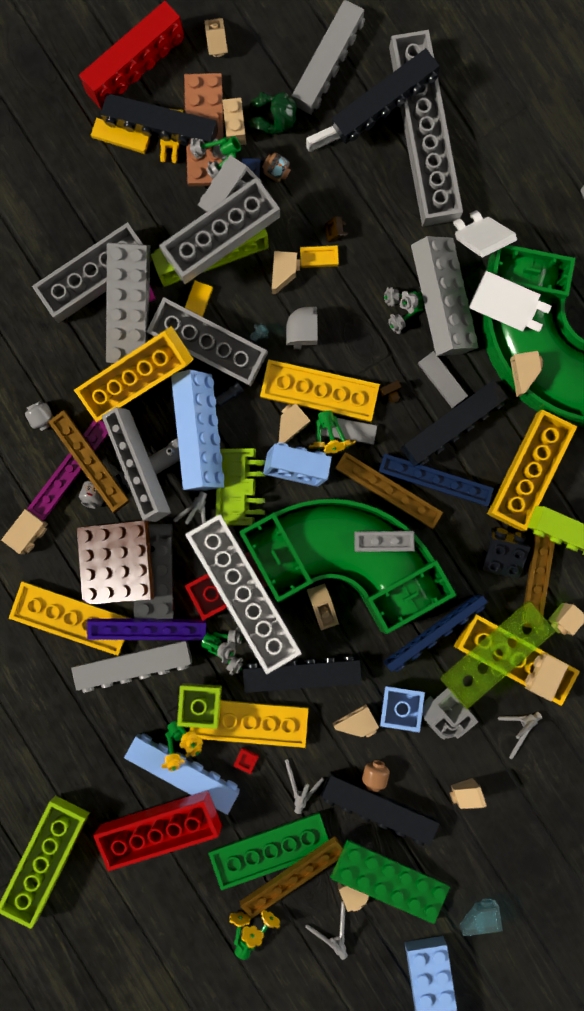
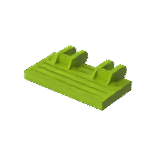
M254 448L220 449L224 488L216 489V516L220 514L227 526H250L255 523V517H246V515H265V510H249V503L262 504L265 503V498H247V496H255V479H247V477H265L263 471L250 472V465L263 466L265 465V460H248L249 457H256V449Z

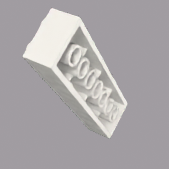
M219 514L185 534L265 673L272 672L300 655V649L223 517Z

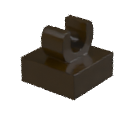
M333 217L325 223L327 242H335L339 238H344L348 235V232H343L346 222H342L341 217Z
M397 380L382 387L379 393L382 398L388 396L391 404L400 399L397 391L400 390L401 385Z

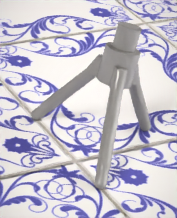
M201 491L194 502L175 517L173 521L177 522L191 511L185 521L186 524H189L196 512L201 513L202 524L206 523L204 506L207 494Z
M539 712L533 715L530 714L527 717H498V720L520 721L523 726L516 735L519 741L509 756L510 759L514 758L527 734L538 724L537 721L542 719V715Z
M286 759L285 763L295 798L294 812L301 814L311 795L324 782V778H321L309 792V784L305 785L303 792L298 791L289 760Z
M342 901L339 937L329 940L308 924L305 927L333 948L342 960L347 958L348 954L344 944L345 904Z

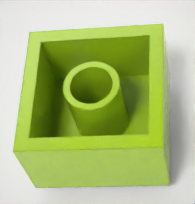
M182 683L179 693L177 726L217 729L220 718L222 686Z

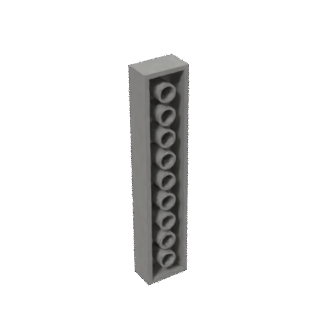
M429 30L391 36L389 50L393 72L425 48L434 58ZM437 78L433 83L426 84L417 95H411L407 98L406 102L400 106L422 227L455 221L463 213Z

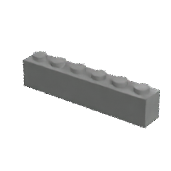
M347 0L343 1L292 94V99L296 102L297 108L309 114H312L314 108L318 109L322 100V94H326L329 89L331 77L336 76L340 61L343 62L347 56L348 46H352L356 39L355 33L358 29L361 30L364 25V9Z
M119 407L113 408L104 414L102 419L142 520L156 522L169 515L171 511L130 410Z
M188 640L76 665L71 670L76 691L82 690L85 693L93 691L94 687L99 685L102 688L113 686V682L117 681L124 684L131 682L132 678L138 676L139 679L151 677V673L158 672L159 675L170 673L169 669L177 668L178 671L189 668L188 665L192 664L193 661Z

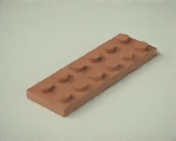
M184 74L185 113L216 120L218 125L216 139L221 140L224 138L222 74ZM190 145L186 146L188 186H210L213 179L207 172L208 162L211 161L213 163L217 161L221 163V158H215L212 155V150L208 149L206 154L202 155V158H195L191 153Z

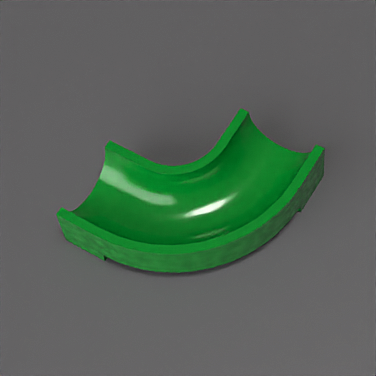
M512 245L502 247L492 252L486 271L540 294L538 300L552 307L549 313L536 310L532 320L543 324L540 332L525 327L524 331H520L480 313L482 337L490 361L505 385L516 395L510 358L515 354L538 351L539 356L543 360L541 372L526 393L518 398L537 412L543 409L575 426L584 427V339L574 332L565 314V299L569 296L576 258Z
M320 499L302 502L272 513L239 531L277 602L317 580L325 578L338 579L356 589L380 632L388 634L456 596L438 561L433 559L428 549L415 534V551L354 552V532L411 531L393 516L363 503L339 499Z

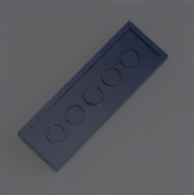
M475 594L385 659L383 663L391 672L401 670L407 660H414L419 657L422 649L425 647L431 648L437 643L436 639L440 636L446 637L453 632L452 628L457 624L460 626L467 622L469 615L481 612L485 608L484 605L487 603V600L484 596Z

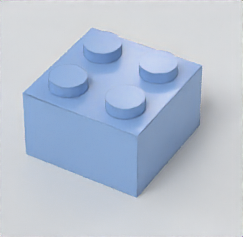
M385 686L380 726L420 732L425 692Z

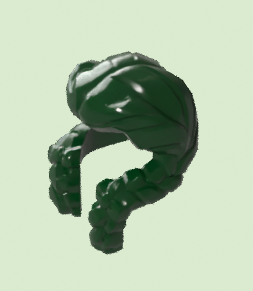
M260 92L258 97L251 100L249 105L252 111L267 102L271 103L274 125L265 121L263 117H255L248 121V128L261 129L268 134L283 133L294 125L297 106L294 99L290 98L287 93L281 92L273 97L272 95Z

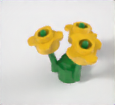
M178 720L171 722L167 726L169 732L165 734L168 740L170 755L164 758L165 763L161 767L163 769L168 768L169 771H176L180 768L181 764L185 763V760L181 759L179 754H174L172 739H175V741L181 740L180 747L186 750V757L190 755L194 757L202 751V738L197 737L195 732H186L184 727L177 726Z

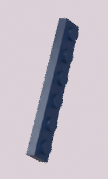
M385 453L378 471L379 473L486 507L489 506L494 490L492 487L417 464L413 466L410 461Z

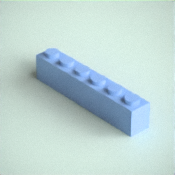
M137 734L124 757L125 759L190 795L208 790L215 808L228 815L239 795L240 789L237 788V784L230 780L226 782L220 779L221 776L214 771L208 772L204 770L203 766L198 762H189L186 760V756L179 752H176V754H179L180 758L185 760V763L181 764L180 768L176 771H169L168 768L163 769L161 765L165 763L164 758L170 755L169 747L163 743L157 744L153 742L152 738L147 734Z

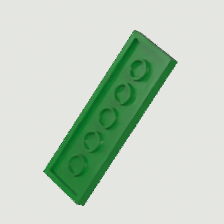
M320 812L209 850L208 853L222 891L292 866L329 839Z
M349 840L346 841L331 875V879L432 924H435L450 889L449 885Z

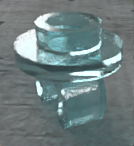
M262 323L254 325L256 331L250 336L254 342H259L262 337L269 338V330Z

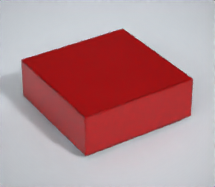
M242 747L233 766L251 774L259 755Z

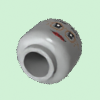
M91 481L84 482L79 494V499L82 501L81 504L92 509L101 506L104 499Z

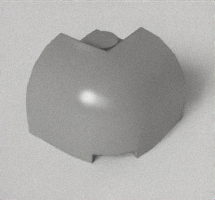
M303 307L291 313L286 325V345H294V349H301L302 345H317V307Z
M449 687L435 699L429 696L423 705L422 715L425 721L443 740L452 737L458 739L478 723L477 719Z

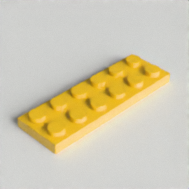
M268 359L260 398L292 405L296 403L298 406L319 411L331 410L336 415L371 422L380 384Z
M21 582L9 616L11 620L117 656L120 655L125 640H87L88 618L132 619L26 582Z
M221 700L219 726L217 729L190 727L189 731L195 732L197 737L205 740L305 748L308 707Z

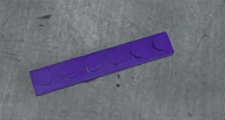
M88 618L87 640H203L206 635V620Z

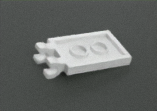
M477 210L470 213L474 223L465 226L460 218L453 221L454 226L458 229L455 233L456 239L480 257H484L517 241L516 233L490 217L483 219Z
M485 271L469 308L520 331H524L525 327L540 332L543 324L532 320L536 310L549 313L552 306L539 301L540 294Z

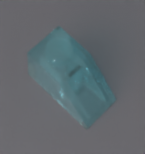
M483 899L481 902H476L459 924L462 935L470 936L502 931L500 908L497 902L492 899Z

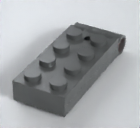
M149 524L150 548L152 546L155 548L154 552L151 551L154 599L135 600L134 619L175 618L173 525Z

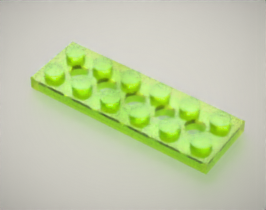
M527 601L441 676L440 680L464 708L468 709L556 631L533 604ZM529 623L532 626V631L530 634L525 635L522 627L524 624ZM514 636L517 639V645L511 648L508 646L507 641L510 637ZM497 649H500L503 654L500 660H494L492 656L493 652ZM482 662H485L488 666L485 673H479L478 665ZM467 675L473 678V683L470 686H464L463 678Z

